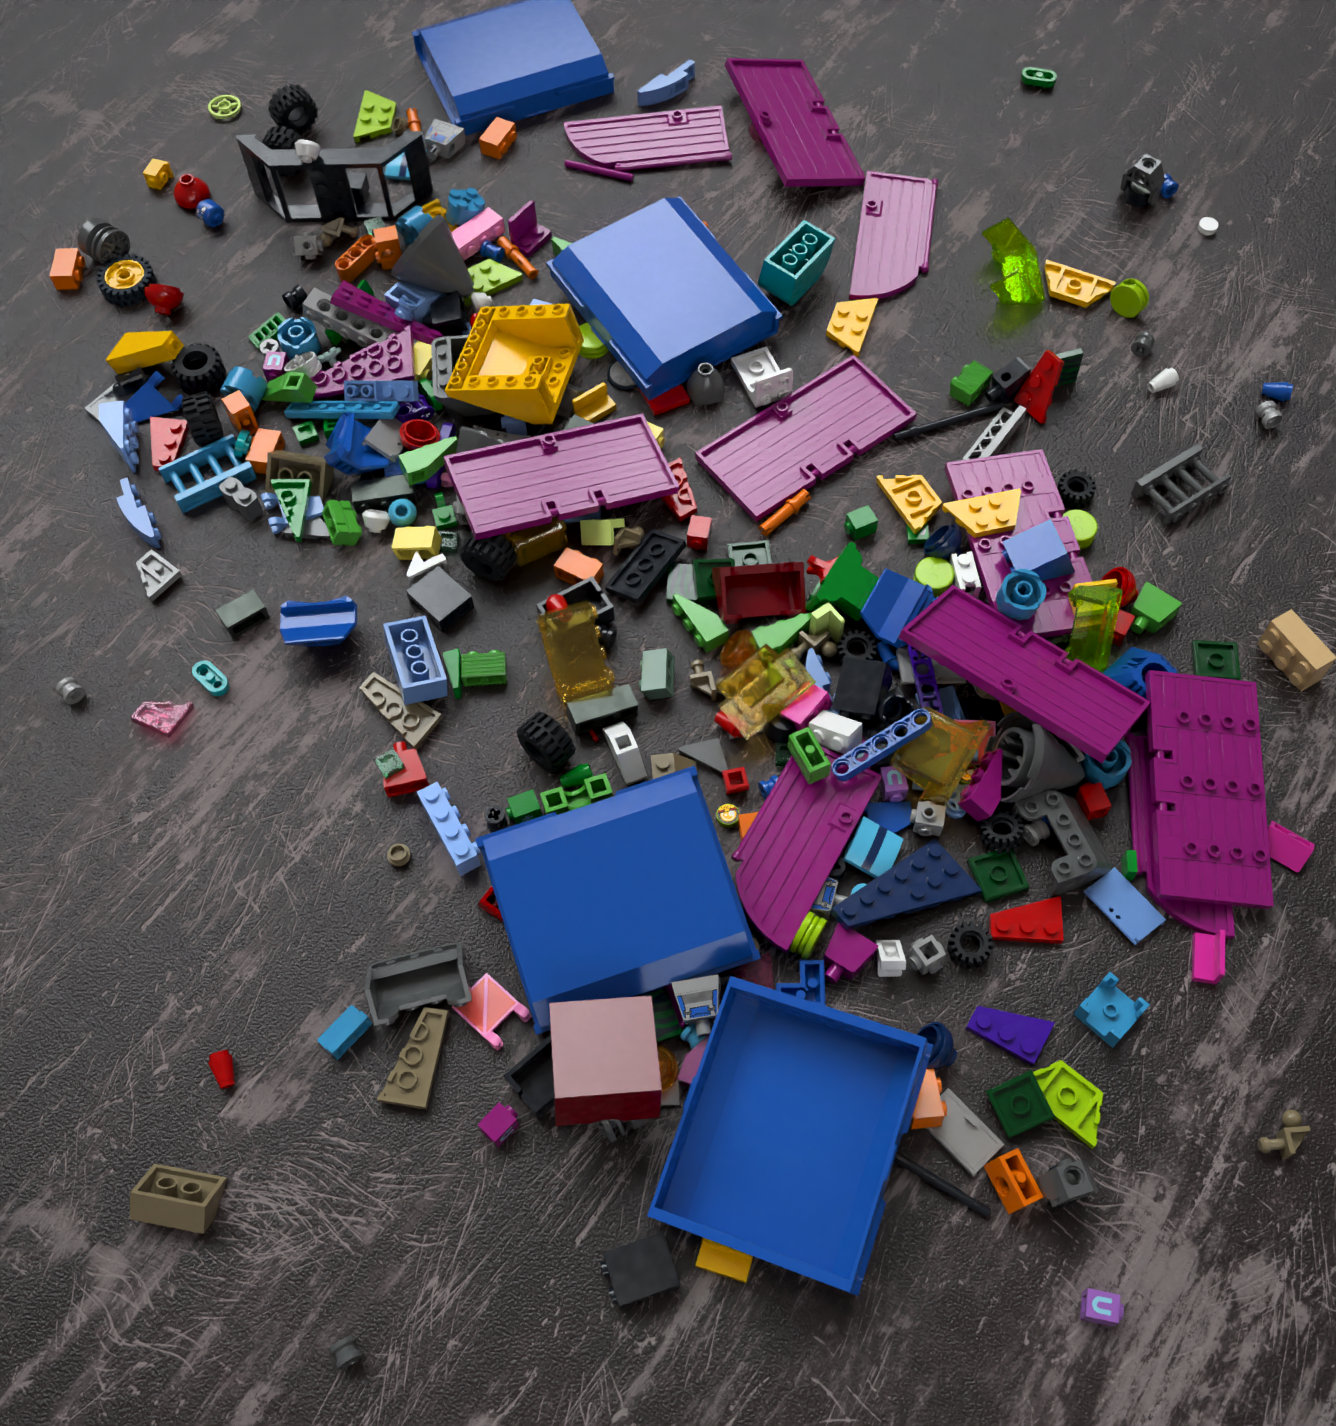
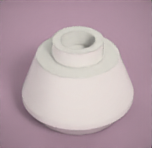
M302 139L295 143L296 154L300 161L312 163V160L315 161L321 151L319 144Z
M474 292L471 295L475 313H479L481 307L494 306L491 296H487L486 293Z
M368 509L362 513L365 527L369 528L370 532L381 533V530L386 529L390 521L389 514L385 511Z

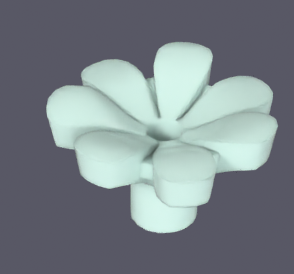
M332 347L329 352L317 356V359L320 363L329 362L331 367H334L333 364L337 363L336 356L341 352L340 347L337 349Z

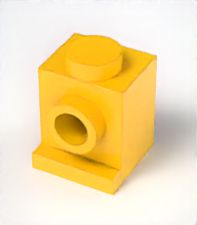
M152 159L143 172L148 187L160 190L169 178L174 177L169 162Z

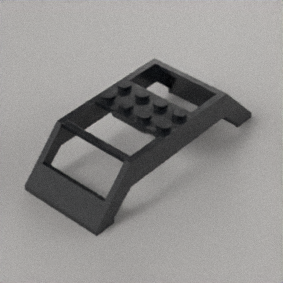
M404 131L402 136L381 148L321 149L315 161L312 160V163L300 161L296 154V149L271 150L257 140L255 134L237 135L236 137L255 196L287 223L331 222L339 217L344 218V221L396 220L433 192L422 131ZM405 152L413 192L398 202L391 203L383 167ZM265 166L271 171L278 197L273 194ZM377 168L385 203H355L346 169ZM308 169L317 204L288 205L277 170Z

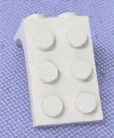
M767 346L731 358V364L755 408L781 400L792 393V368L780 371Z

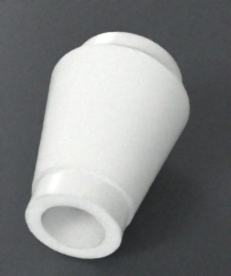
M1165 368L1147 383L1149 391L1155 393L1175 386L1176 382L1179 381L1178 373L1173 368Z

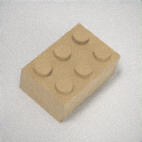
M1292 609L1271 620L1257 643L1260 649L1272 659L1276 667L1282 670L1290 682L1301 692L1320 681L1336 660V656Z

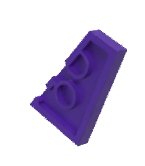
M977 1006L965 1029L1028 1065L1033 1066L1055 1022Z

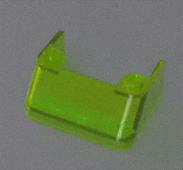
M1009 217L982 231V235L992 245L993 251H991L993 259L998 261L1002 267L1003 278L990 285L991 290L998 296L1000 302L1006 305H1032L1043 302L1045 295L1038 256L1035 247Z
M1079 585L1068 592L1067 596L1073 602V607H1076L1069 647L1065 651L1069 653L1067 656L1069 660L1074 661L1077 658L1102 673L1105 671L1109 660L1122 589L1107 586Z

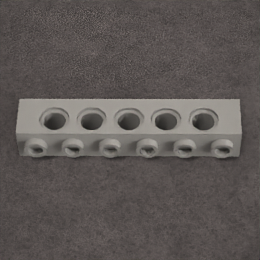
M315 287L302 304L303 315L307 319L316 321L326 329L333 330L342 337L357 342L361 347H368L376 342L381 343L389 339L388 336L393 333L399 334L395 330L330 304L332 296Z

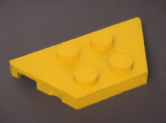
M1050 260L1045 262L1044 269L1049 296L1086 308L1115 287L1116 282Z
M878 298L838 302L829 322L826 336L837 341L841 347H848L853 351V355L859 357L878 303Z
M883 475L876 477L877 484L914 534H917L942 507V501L922 475H896L895 479H883Z
M1019 488L943 503L942 510L945 513L949 512L956 518L955 522L964 527L974 538L1011 531L1016 526L1021 490Z

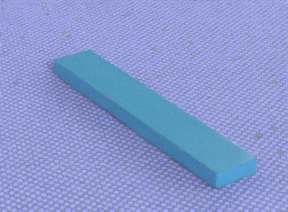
M398 401L291 402L284 414L286 418L339 419L342 414L350 412L355 413L354 419H393L400 409Z

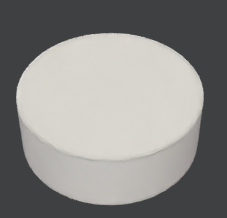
M1211 217L1202 218L1198 225V230L1203 235H1213L1218 228V222Z

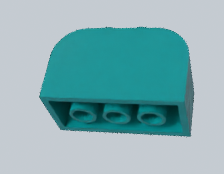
M803 220L764 259L758 286L788 305H794L825 270L836 238Z

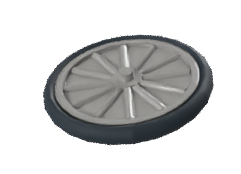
M617 360L610 364L607 370V377L613 386L623 390H631L638 387Z

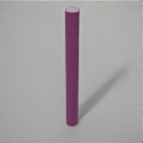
M567 159L564 164L568 168L631 182L634 179V174Z

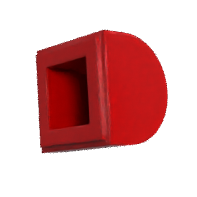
M745 767L722 771L726 794L749 790Z

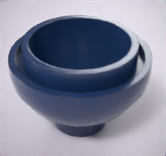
M946 524L937 529L924 544L925 555L944 560L947 559L948 561H950L951 554L956 553L957 557H959L963 553L960 549L962 536L959 527L956 524Z
M932 1022L917 1032L916 1035L927 1038L928 1043L934 1045L927 1069L937 1070L943 1066L949 1067L955 1062L957 1051L954 1049V1040L951 1032L945 1025L940 1022Z

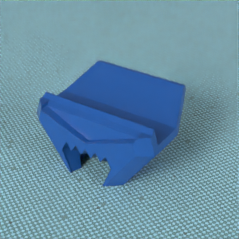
M348 412L342 414L325 445L330 449V452L324 456L328 465L333 466L348 476L387 468L389 466L388 458L369 445H362V442L372 428L354 420L355 413Z
M885 568L860 611V615L877 639L896 648H901L908 645L898 638L901 630L931 604L934 594L931 586L928 584L925 586Z
M347 595L327 602L286 601L281 605L280 633L285 645L302 647L339 645L357 625V604Z
M1131 647L1102 673L1146 699L1145 674L1149 670L1179 673V671L1162 654Z

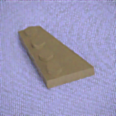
M372 672L359 687L364 696L413 749H417L443 719L441 713L423 702L404 705L399 687L375 672Z
M423 1008L410 1034V1039L405 1048L402 1049L394 1070H391L387 1083L377 1098L378 1102L427 1110L449 1017L447 1010Z

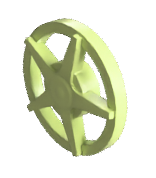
M220 95L209 102L208 110L216 119H228L236 117L235 115L241 110V103L233 95ZM226 99L234 100L236 103H231ZM212 109L219 110V111H218V113H214V112L212 111Z

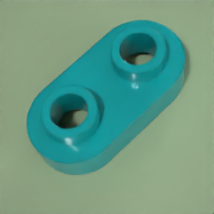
M241 429L236 440L234 456L242 458L244 454L247 455L253 437L250 435V431Z
M203 660L193 666L192 674L194 678L211 695L222 696L229 690L230 684L228 679L211 662Z

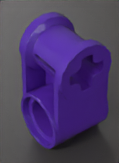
M419 395V401L399 403L400 409L395 416L402 423L414 419L427 421L434 415L435 411L432 406L427 404L426 397Z

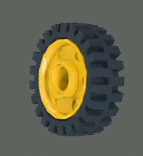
M125 254L124 258L119 255L117 260L113 257L110 259L111 263L106 261L104 263L105 267H100V272L97 273L98 286L104 298L116 306L119 304L121 307H125L126 304L133 306V302L137 305L140 304L139 300L146 301L145 287H149V284H157L156 276L150 263L141 256L137 257V255L132 254L130 257L129 254Z

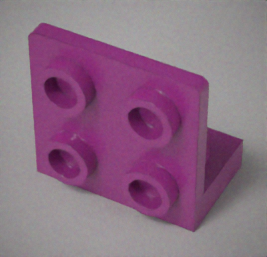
M532 200L523 205L508 220L510 241L527 258L552 237L549 229L537 223L535 202Z

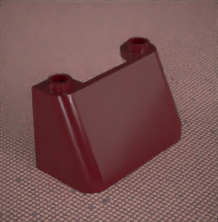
M803 562L712 568L720 619L725 620V624L738 623V619L745 617L787 615V619H791L799 614H806Z

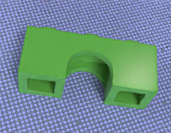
M606 773L584 779V785L578 790L565 792L561 786L542 792L540 796L545 814L555 812L559 815L613 797V792Z

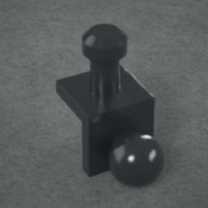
M138 367L129 375H116L117 383L113 385L112 391L118 397H123L126 394H135L152 375L145 376L141 367Z

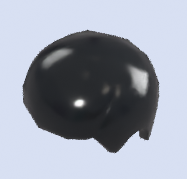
M894 693L884 697L878 707L879 719L888 727L915 711L912 702L907 700L905 696Z

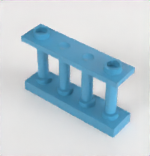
M233 434L158 468L165 483L172 480L179 494L174 495V498L182 513L221 496L222 492L219 485L228 477L238 479L242 485L257 479L250 462L247 461L242 464L240 459L234 456L236 440ZM228 455L234 468L223 472L216 459ZM209 463L216 476L205 481L198 468ZM191 472L198 485L186 490L179 477Z

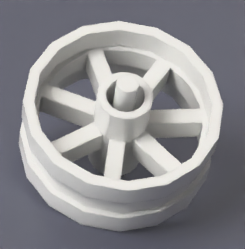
M306 352L301 355H295V358L290 360L284 367L286 373H306L311 378L322 369V364L314 352Z

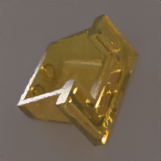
M765 644L716 685L726 698L718 706L748 740L815 684L816 681L788 647L778 654L768 644Z
M924 707L921 709H926L931 715L933 721L931 728L899 748L892 758L890 765L924 789L919 798L922 802L949 801L991 724L985 720L961 724L930 707ZM920 716L916 719L915 723L922 725L926 723L927 717Z

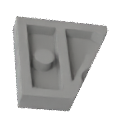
M152 549L136 562L147 591V596L152 602L182 576L180 570Z

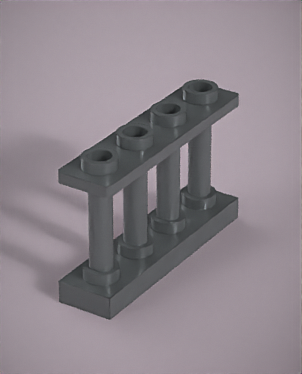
M1198 443L1137 480L1132 490V494L1136 498L1144 494L1149 495L1167 513L1163 521L1165 526L1171 522L1179 521L1185 513L1193 512L1198 505L1209 502L1217 493L1222 494L1229 487L1228 483L1232 476L1227 474L1219 479L1200 461V454L1203 448ZM1189 466H1194L1212 484L1203 488L1185 469ZM1174 475L1179 476L1196 494L1189 498L1170 478ZM1158 485H1164L1181 503L1173 507L1154 488Z

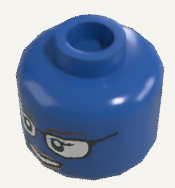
M206 199L197 205V217L207 226L216 227L223 222L224 210L212 199Z

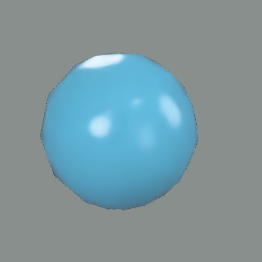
M397 499L391 503L388 514L393 524L399 527H406L415 521L417 510L415 505L408 499Z

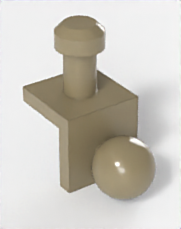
M339 217L320 227V230L325 231L320 234V239L323 240V245L327 247L333 241L330 234L339 237L342 231L355 238L358 228L344 225V218Z
M634 526L631 529L622 527L617 535H614L613 554L617 555L625 547L635 550L644 538V530L639 526Z
M801 631L798 637L799 646L792 648L789 651V655L792 659L798 661L802 658L801 655L804 652L808 653V649L813 648L816 655L821 651L825 657L831 658L836 655L837 646L829 641L830 633L827 631L822 635H807Z
M699 659L692 661L690 665L695 674L690 675L691 689L697 688L710 695L712 701L716 700V691L720 694H725L730 690L731 683L727 678H719L714 683L712 671L703 672V661Z
M1287 1110L1283 1113L1282 1122L1286 1128L1281 1129L1275 1134L1276 1139L1261 1137L1258 1140V1147L1261 1152L1270 1153L1271 1150L1279 1149L1282 1159H1288L1295 1154L1296 1149L1306 1134L1310 1132L1309 1126H1301L1302 1117L1296 1110Z

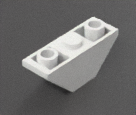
M623 721L602 728L626 786L646 779L645 767L630 728Z

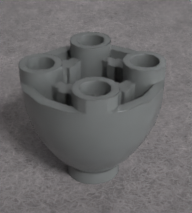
M701 363L690 374L686 384V392L696 406L720 402L723 400L725 392L724 380L718 370L713 368L710 363Z

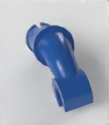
M884 641L877 644V652L882 661L886 662L894 671L899 672L897 656L893 654L888 643Z

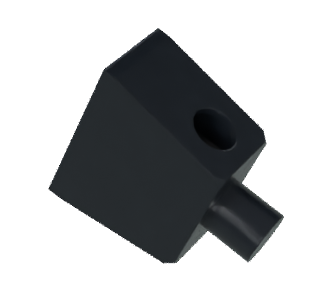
M458 291L433 302L430 305L431 316L423 318L425 326L429 328L435 327L442 335L469 330L466 303Z
M1019 356L992 377V388L985 392L988 401L992 402L997 398L1003 401L1004 404L1012 401L1029 377L1031 369Z

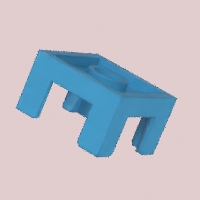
M1109 972L1089 997L1079 1005L1073 1015L1113 1048L1150 1004L1141 997L1136 1002L1131 1000L1115 986L1119 979Z

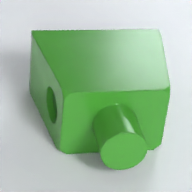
M1146 582L1130 614L1135 616L1131 629L1138 634H1141L1144 629L1151 633H1156L1176 616L1182 603L1151 583Z

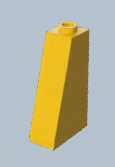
M173 331L126 332L105 361L117 374L133 371L138 367L144 368L174 360L184 344Z

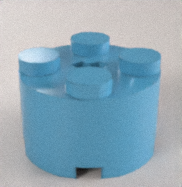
M474 188L450 190L446 220L454 227L455 224L462 226L484 210V199L477 194V190Z
M420 206L413 207L398 218L394 224L396 230L405 239L406 247L417 239L418 234L433 219L429 213L424 214L421 211L423 208Z
M292 317L279 325L277 330L278 341L282 352L287 353L289 360L295 358V355H301L306 352L317 354L321 350L317 331L311 320L305 317L294 320Z
M235 366L229 371L220 392L226 397L240 390L250 404L252 411L255 412L268 385L262 377L258 376L256 378L253 376V371Z
M1018 569L1008 574L996 593L998 611L1016 620H1027L1034 615L1046 596V586L1039 579L1040 576L1028 569Z
M1121 740L1103 763L1084 753L1083 755L1086 758L1080 761L1085 771L1084 778L1092 784L1101 782L1104 790L1118 785L1125 777L1132 763L1131 751L1128 745Z

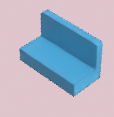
M351 1005L317 1041L338 1060L372 1025V1022L364 1012Z

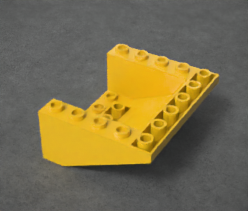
M539 304L481 307L445 388L447 396L531 424H552L584 342L571 305Z

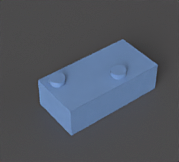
M426 615L384 623L385 644L404 705L448 696L447 678Z

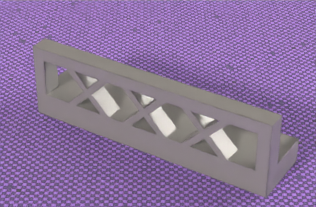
M1019 405L1015 412H1012L1003 407L962 460H967L975 455H980L979 458L996 456L1023 422L1026 408ZM1003 415L1009 418L1006 423H1002L1001 418ZM1000 429L996 436H992V430ZM990 442L986 449H982L981 443Z

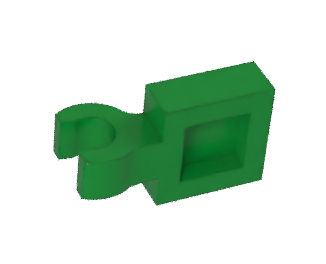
M442 492L434 494L438 508L433 509L432 512L437 530L458 526L452 505H445Z

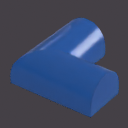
M800 960V983H776L775 990L826 1006L824 960Z

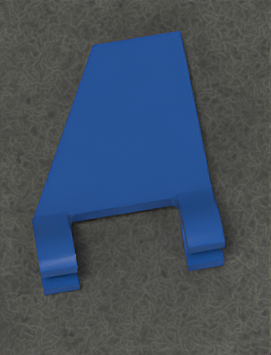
M156 371L125 405L127 408H130L133 421L141 422L150 419V417H157L182 408V398L184 396L179 394L170 403L155 388L165 379Z
M910 801L869 803L863 813L867 815L868 819L894 834L913 824L910 823L912 811Z

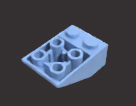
M405 281L396 283L384 294L386 302L395 309L399 307L398 301L400 298H406L415 302L418 307L413 312V319L420 323L423 322V318L431 314L430 305L448 295Z
M124 401L99 404V421L109 440L131 471L136 473V464H139V458L136 453L139 443L136 433H139L137 422L132 419L130 408L126 407Z

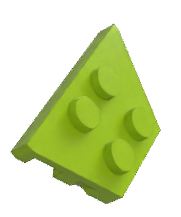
M365 90L353 136L354 141L360 142L361 137L370 135V138H374L381 134L391 133L392 122L397 112L396 102Z
M491 259L467 268L474 282V292L486 293L487 296L523 280L520 272ZM471 295L469 298H463L466 306L472 304Z
M1062 1060L1044 1069L1041 1068L1034 1071L1033 1074L1055 1115L1054 1119L1093 1149L1097 1144L1096 1136L1100 1122V1106L1102 1105L1103 1092Z

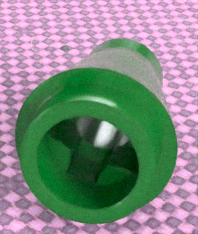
M580 763L564 775L559 776L564 789L584 785V779L594 777L588 763Z

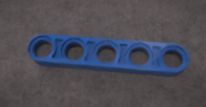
M917 709L836 759L831 767L835 778L839 781L851 779L928 731L933 723L930 713L926 709ZM920 716L927 717L926 723L922 725L916 724L915 721ZM905 728L908 730L905 736H896V732L899 729ZM880 741L888 742L887 747L884 749H877L876 745ZM867 753L868 758L865 761L859 762L856 760L859 754ZM840 766H849V769L846 773H837V769Z

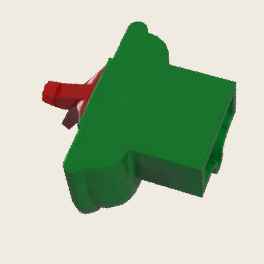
M849 542L835 559L826 562L813 555L808 558L807 563L810 567L807 568L806 573L817 575L820 580L806 601V612L815 611L829 602L832 606H836L856 621L862 618L860 611L879 578L861 566L862 556L856 549L855 543Z

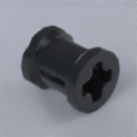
M498 805L489 806L484 813L488 829L491 832L505 829L507 820L504 809Z

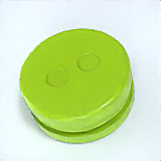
M1129 278L1123 280L1112 290L1110 302L1113 309L1119 315L1132 318L1147 307L1149 293L1142 282Z
M588 323L579 326L584 338L579 355L587 359H597L604 356L609 349L594 334L591 326Z
M1083 510L1065 512L1062 517L1068 516L1080 550L1089 547L1098 530L1095 518Z
M928 557L917 564L913 580L925 586L926 584L931 586L934 597L937 598L952 586L954 571L948 561L942 558Z
M809 912L795 935L790 951L802 954L801 957L807 960L820 939L827 920L824 918L820 919L813 912Z

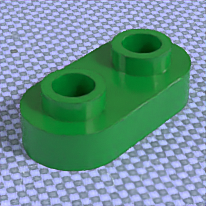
M1035 67L1024 68L1021 75V80L1025 84L1044 88L1054 86L1057 78L1054 71Z
M426 378L418 381L419 389L422 395L426 397L429 405L433 407L435 412L442 410L443 404L434 398L432 381H428Z

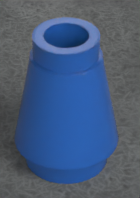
M1289 382L1264 383L1261 395L1283 402L1284 400L1290 401L1293 384H1288Z

